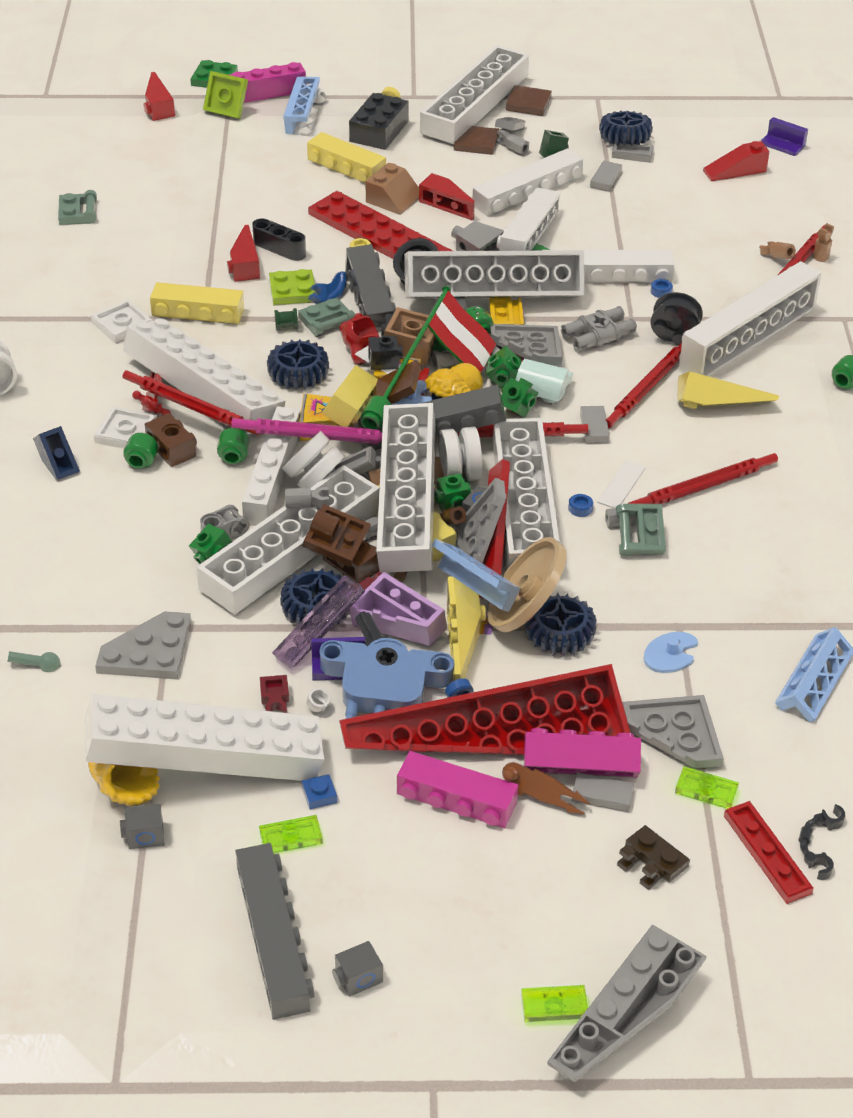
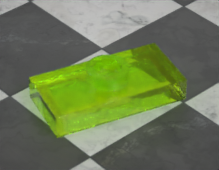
M683 766L675 788V794L728 809L733 805L739 782Z
M317 815L259 825L262 844L271 843L273 853L323 844Z
M585 985L521 988L524 1022L580 1019L588 1009Z

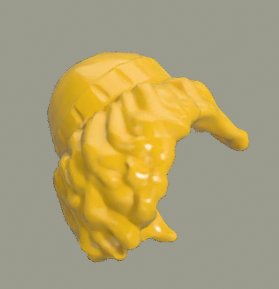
M460 363L450 369H438L425 380V384L431 396L434 393L437 397L444 398L483 388V379L480 371L475 366L469 363Z
M88 762L89 771L94 780L100 785V791L110 797L112 802L134 807L145 804L154 795H157V789H159L158 781L160 780V777L157 776V768Z

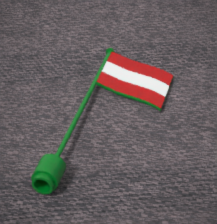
M449 286L442 288L441 296L384 395L370 398L361 414V424L365 429L378 430L383 426L384 405H391L387 398L427 328L431 330L439 342L459 362L472 364L480 373L482 372L496 343L487 331L462 308L450 293L451 289Z

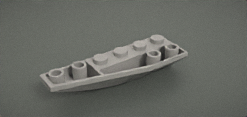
M652 924L549 1058L547 1065L573 1082L579 1080L670 1008L705 962L707 956Z

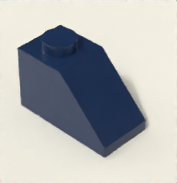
M61 426L40 433L33 438L42 462L56 480L80 472Z

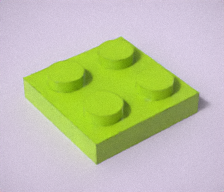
M210 71L203 110L240 119L248 80Z
M312 269L269 273L273 305L310 303L312 301L308 299L309 295L317 294L316 291L311 289L315 285Z

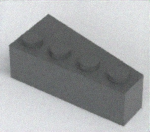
M372 244L346 248L345 272L346 279L350 282L349 289L351 293L354 292V301L356 305H359V313L363 316L371 317L376 328L381 327V323H386V314H394L396 306L394 302L390 301L391 292L389 286L385 285L384 270L379 267V254L374 252Z

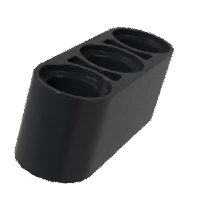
M265 218L256 219L252 222L254 245L293 261L303 260L306 257V236L303 233Z

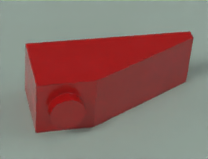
M151 72L145 93L146 102L143 103L145 113L149 114L153 121L174 117L173 97L155 72Z
M762 141L742 144L705 166L703 172L711 182L767 172L770 151Z
M431 173L419 184L420 203L469 220L474 219L475 201L450 179Z
M249 224L244 225L230 250V260L227 261L228 274L232 273L234 282L260 279L259 259Z

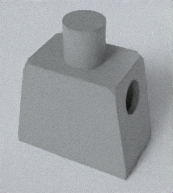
M474 221L465 228L456 225L452 229L451 236L456 239V251H499L497 240L499 235L502 236L504 230Z

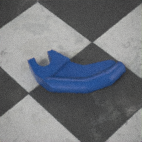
M340 271L336 273L329 284L316 283L311 289L316 291L317 294L309 295L308 299L315 304H319L329 299L340 298L347 285L346 272Z

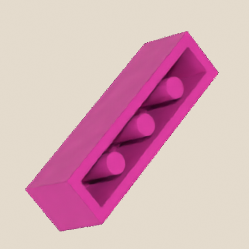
M291 62L287 65H273L270 68L264 69L255 68L251 71L234 72L229 75L248 80L244 103L291 95L296 78L306 77V71L300 62Z
M534 728L531 729V732H526L524 767L533 771L537 769L543 773L577 775L578 772L594 776L638 778L641 772V738L634 737L632 733H618L616 737L605 736V733L600 731H592L588 735H578L577 731L561 730L560 734L548 733L547 729Z
M409 751L397 774L398 795L430 804L435 808L449 810L464 817H471L489 825L506 828L517 804L518 784L413 751Z

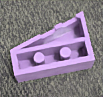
M385 572L349 605L352 625L358 626L355 618L360 612H369L380 633L431 646L447 630L445 610Z

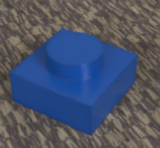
M330 774L302 780V790L309 810L337 803V794Z

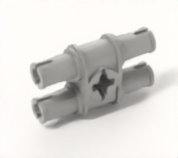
M617 306L610 310H597L595 313L586 316L581 315L576 321L561 325V334L565 339L582 334V336L573 338V347L579 352L592 346L599 348L603 344L612 341L617 342L622 336L635 333L637 324L632 318L615 323L616 321L623 320L625 316L623 308Z

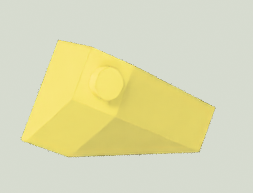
M690 371L678 377L677 401L684 402L683 406L691 409H697V406L773 402L779 399V395Z
M448 577L447 623L450 653L454 660L453 681L466 676L480 635L481 621L486 620L485 605H480L479 594L456 578Z

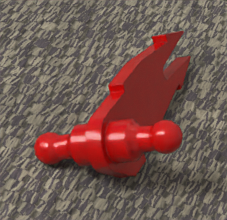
M152 371L150 378L162 382L161 376ZM140 391L132 393V397L141 402L143 411L148 413L154 412L155 414L160 413L162 416L167 413L171 414L169 409L163 408L162 404L158 402L159 396L146 392V396L142 395Z

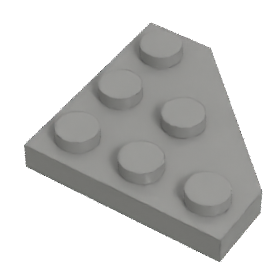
M493 324L490 327V336L496 345L502 348L507 346L513 353L528 360L553 366L562 365L558 326Z
M495 478L466 512V521L455 526L457 535L456 547L483 563L507 495L505 493L504 481Z
M164 611L102 645L95 665L96 673L177 679L192 621L191 613Z
M704 695L622 702L631 733L693 768L723 765V754Z

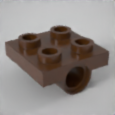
M323 504L321 510L316 512L302 546L350 567L370 530L371 524Z

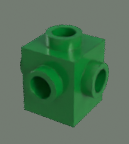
M505 346L489 357L486 375L502 389L509 382L510 378L516 380L522 360Z
M510 378L509 382L504 385L501 396L504 407L526 417L529 410L535 405L539 392L533 390V384L523 378H520L519 382Z
M460 473L437 478V489L434 490L435 502L439 505L442 512L452 507H462V502L471 493V487L468 482L465 483Z
M207 524L189 547L195 554L193 556L195 561L201 564L233 541L225 530Z

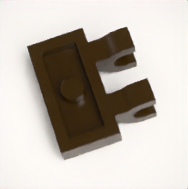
M644 825L626 839L625 846L619 852L623 857L617 862V866L627 872L637 861L641 860L646 865L642 868V872L646 875L640 879L639 883L649 890L662 877L671 882L689 867L690 859L648 826Z

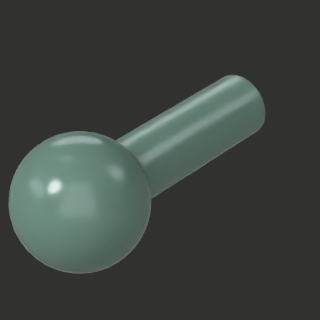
M9 651L7 662L38 666L44 672H53L60 667V658L53 652H46L41 656Z

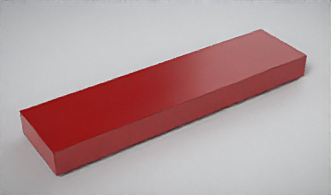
M751 801L724 811V818L786 904L813 893L814 887Z

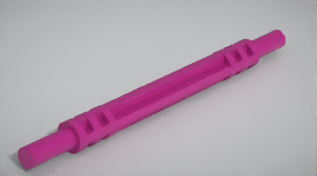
M232 418L231 428L256 430V433L313 438L322 431L329 440L368 444L382 442V433L376 429L257 418V421Z

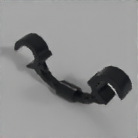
M837 804L834 805L833 814L838 818L829 817L826 811L822 809V813L815 814L812 819L805 823L800 831L798 841L800 849L804 854V860L809 864L808 868L818 864L826 867V869L819 870L817 880H826L831 876L834 862L825 852L814 854L808 850V844H810L813 833L812 828L815 824H823L829 831L842 827L846 815L844 809Z

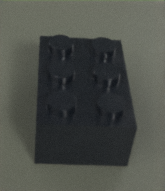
M372 93L349 120V142L386 150L409 122V101L400 97L386 96L382 93Z

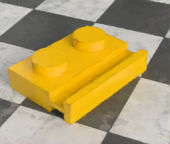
M489 297V312L494 324L524 325L521 297H518V300H511V297Z

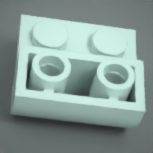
M524 359L518 370L516 380L518 382L520 378L527 380L533 384L532 389L539 392L537 397H541L545 402L555 403L564 397L566 387L572 382L573 372H569V369Z

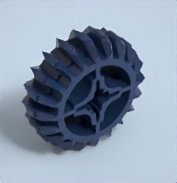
M620 110L619 112L613 111L602 116L599 130L601 138L610 144L616 142V145L621 143L623 146H626V144L633 146V144L640 145V143L644 144L646 141H649L653 132L651 118L643 115L641 112Z
M291 339L288 343L282 341L281 345H275V348L270 350L267 360L269 377L272 378L273 382H277L278 386L285 385L286 389L294 387L297 390V388L306 389L307 386L314 387L315 383L320 384L322 379L326 378L329 369L327 352L324 351L322 346H318L317 342L310 343V340L301 341L299 339L298 341H293Z
M313 568L309 572L301 570L300 575L293 574L291 579H287L281 590L280 605L282 606L284 616L288 617L290 623L296 622L299 628L304 625L307 626L308 630L312 627H318L320 630L322 626L330 628L332 622L339 624L341 618H346V614L350 611L351 591L346 580L342 579L341 575H335L333 570L325 572L323 568L320 571H314Z
M557 592L555 596H549L543 606L525 623L524 628L526 629L525 633H527L528 640L533 641L534 647L541 646L542 652L550 650L552 655L556 652H561L563 656L566 652L575 655L577 649L584 651L586 645L591 644L596 634L597 619L593 608L588 607L587 601L580 602L578 596L571 598L568 593L565 596H560Z

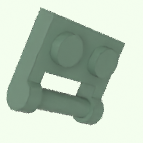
M87 190L84 194L66 193L59 195V225L94 223L97 219L95 212L96 192L94 190ZM81 204H86V211L84 213H81Z
M338 298L329 299L298 310V318L314 336L321 335L323 331L338 327L355 316L354 311H349Z
M619 504L616 506V515L619 516L620 555L665 553L666 543L662 504ZM629 515H636L638 543H631Z

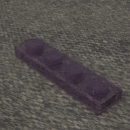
M344 575L279 644L272 654L276 659L293 670L310 652L311 639L323 638L365 593V590L361 585Z

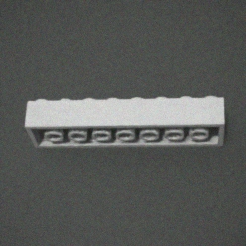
M495 45L420 112V133L430 138L454 144L461 135L480 121L508 95L515 85H518L528 76L529 54Z
M584 250L408 251L404 254L405 299L438 298L441 296L444 286L450 287V293L454 297L465 298L580 297L584 295Z
M800 261L770 281L760 285L757 289L747 293L736 302L731 303L723 310L718 311L715 315L702 321L697 326L687 330L682 336L679 371L683 374L690 371L710 377L813 311L816 306L822 273Z
M158 318L155 321L139 322L135 325L127 326L123 351L154 373H158L163 379L182 392L222 409L229 410V412L236 413V415L243 416L246 420L257 421V418L272 420L276 407L285 406L286 401L279 397L277 393L267 389L259 381L253 380L244 371L235 368L229 364V361L220 358L212 350L205 348L197 340L190 338L182 330L169 324L167 320Z
M433 403L384 405L376 551L380 573L432 570L436 426Z
M542 418L506 419L504 422L493 424L492 442L495 465L502 459L510 462L504 536L507 569L525 549L536 541L545 537H552L560 542Z
M345 465L311 487V490H316L320 487L329 488L330 507L363 521L379 511L380 487ZM311 505V507L286 508L284 506L196 567L199 590L236 615L319 554L302 545L316 512L321 510L322 507Z
M91 694L85 714V762L298 781L317 777L324 762L318 716Z

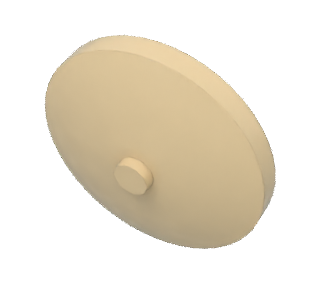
M545 537L530 545L514 560L502 577L521 589L509 612L501 610L491 602L489 603L487 618L493 627L501 632L513 631L526 623L543 606L555 589L565 567L567 553L563 544L555 538Z

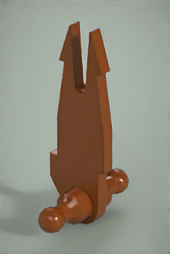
M510 762L502 770L503 778L506 781L518 784V795L523 796L525 793L542 802L567 809L566 812L585 814V812L563 800L561 795L590 804L577 790L575 792L552 776L537 769L533 771L518 763Z

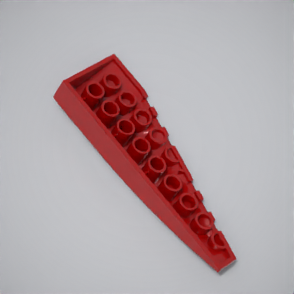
M612 664L339 720L345 749L524 755L526 732H531V729L534 728L547 729L548 733L560 734L561 730L577 731L578 735H588L589 732L600 731L604 732L605 736L616 737L618 733H630Z

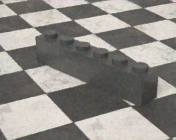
M498 385L423 402L433 403L436 424L435 438L439 437L440 430L454 429L458 433L465 427L479 428L506 421L504 404ZM361 418L358 420V428H364L361 424ZM383 426L378 429L381 433H383ZM382 442L378 444L361 443L363 449L371 446L375 451L380 448L382 449Z
M271 843L236 849L237 871L272 1020L310 1012V998H315L311 978L305 979L304 972L308 971L305 953L298 952L297 946L301 945V938L298 927L292 928L291 921L295 920L292 902L286 903L285 896H288L286 878L279 877L278 872L282 871L279 853H273Z

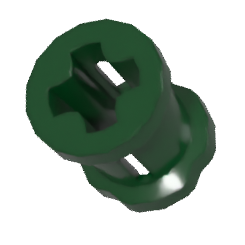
M293 308L292 311L283 312L274 310L276 330H280V327L290 326L298 328L297 308Z

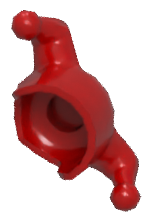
M357 313L354 318L340 325V332L342 333L344 344L350 349L353 362L361 364L367 361L358 357L355 353L368 346V337L380 336L371 317Z

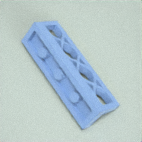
M320 77L296 78L283 116L286 134L294 133L297 122L308 121L320 84Z
M437 539L434 540L432 546L444 553L438 568L456 578L501 610L510 611L521 588L458 547Z
M836 627L817 633L775 701V704L781 711L796 706L808 722L814 721L853 655V647ZM836 644L844 651L842 656H838ZM827 660H828V661H831V667H832V673H831V674L828 673V671H827V665H826V661H827ZM816 678L821 679L822 691L817 689ZM806 695H809L811 698V709L804 701Z

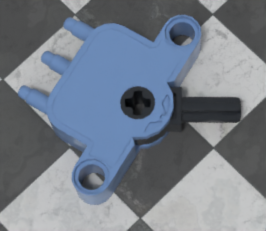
M362 611L355 618L363 636L366 638L365 644L330 640L324 642L320 647L321 670L329 676L343 677L342 697L343 703L346 706V719L356 717L357 712L376 713L420 704L423 701L424 686L445 688L453 681L454 660L452 656L444 652L417 649L408 651L406 646L399 640L389 638L388 635L381 636L369 612Z

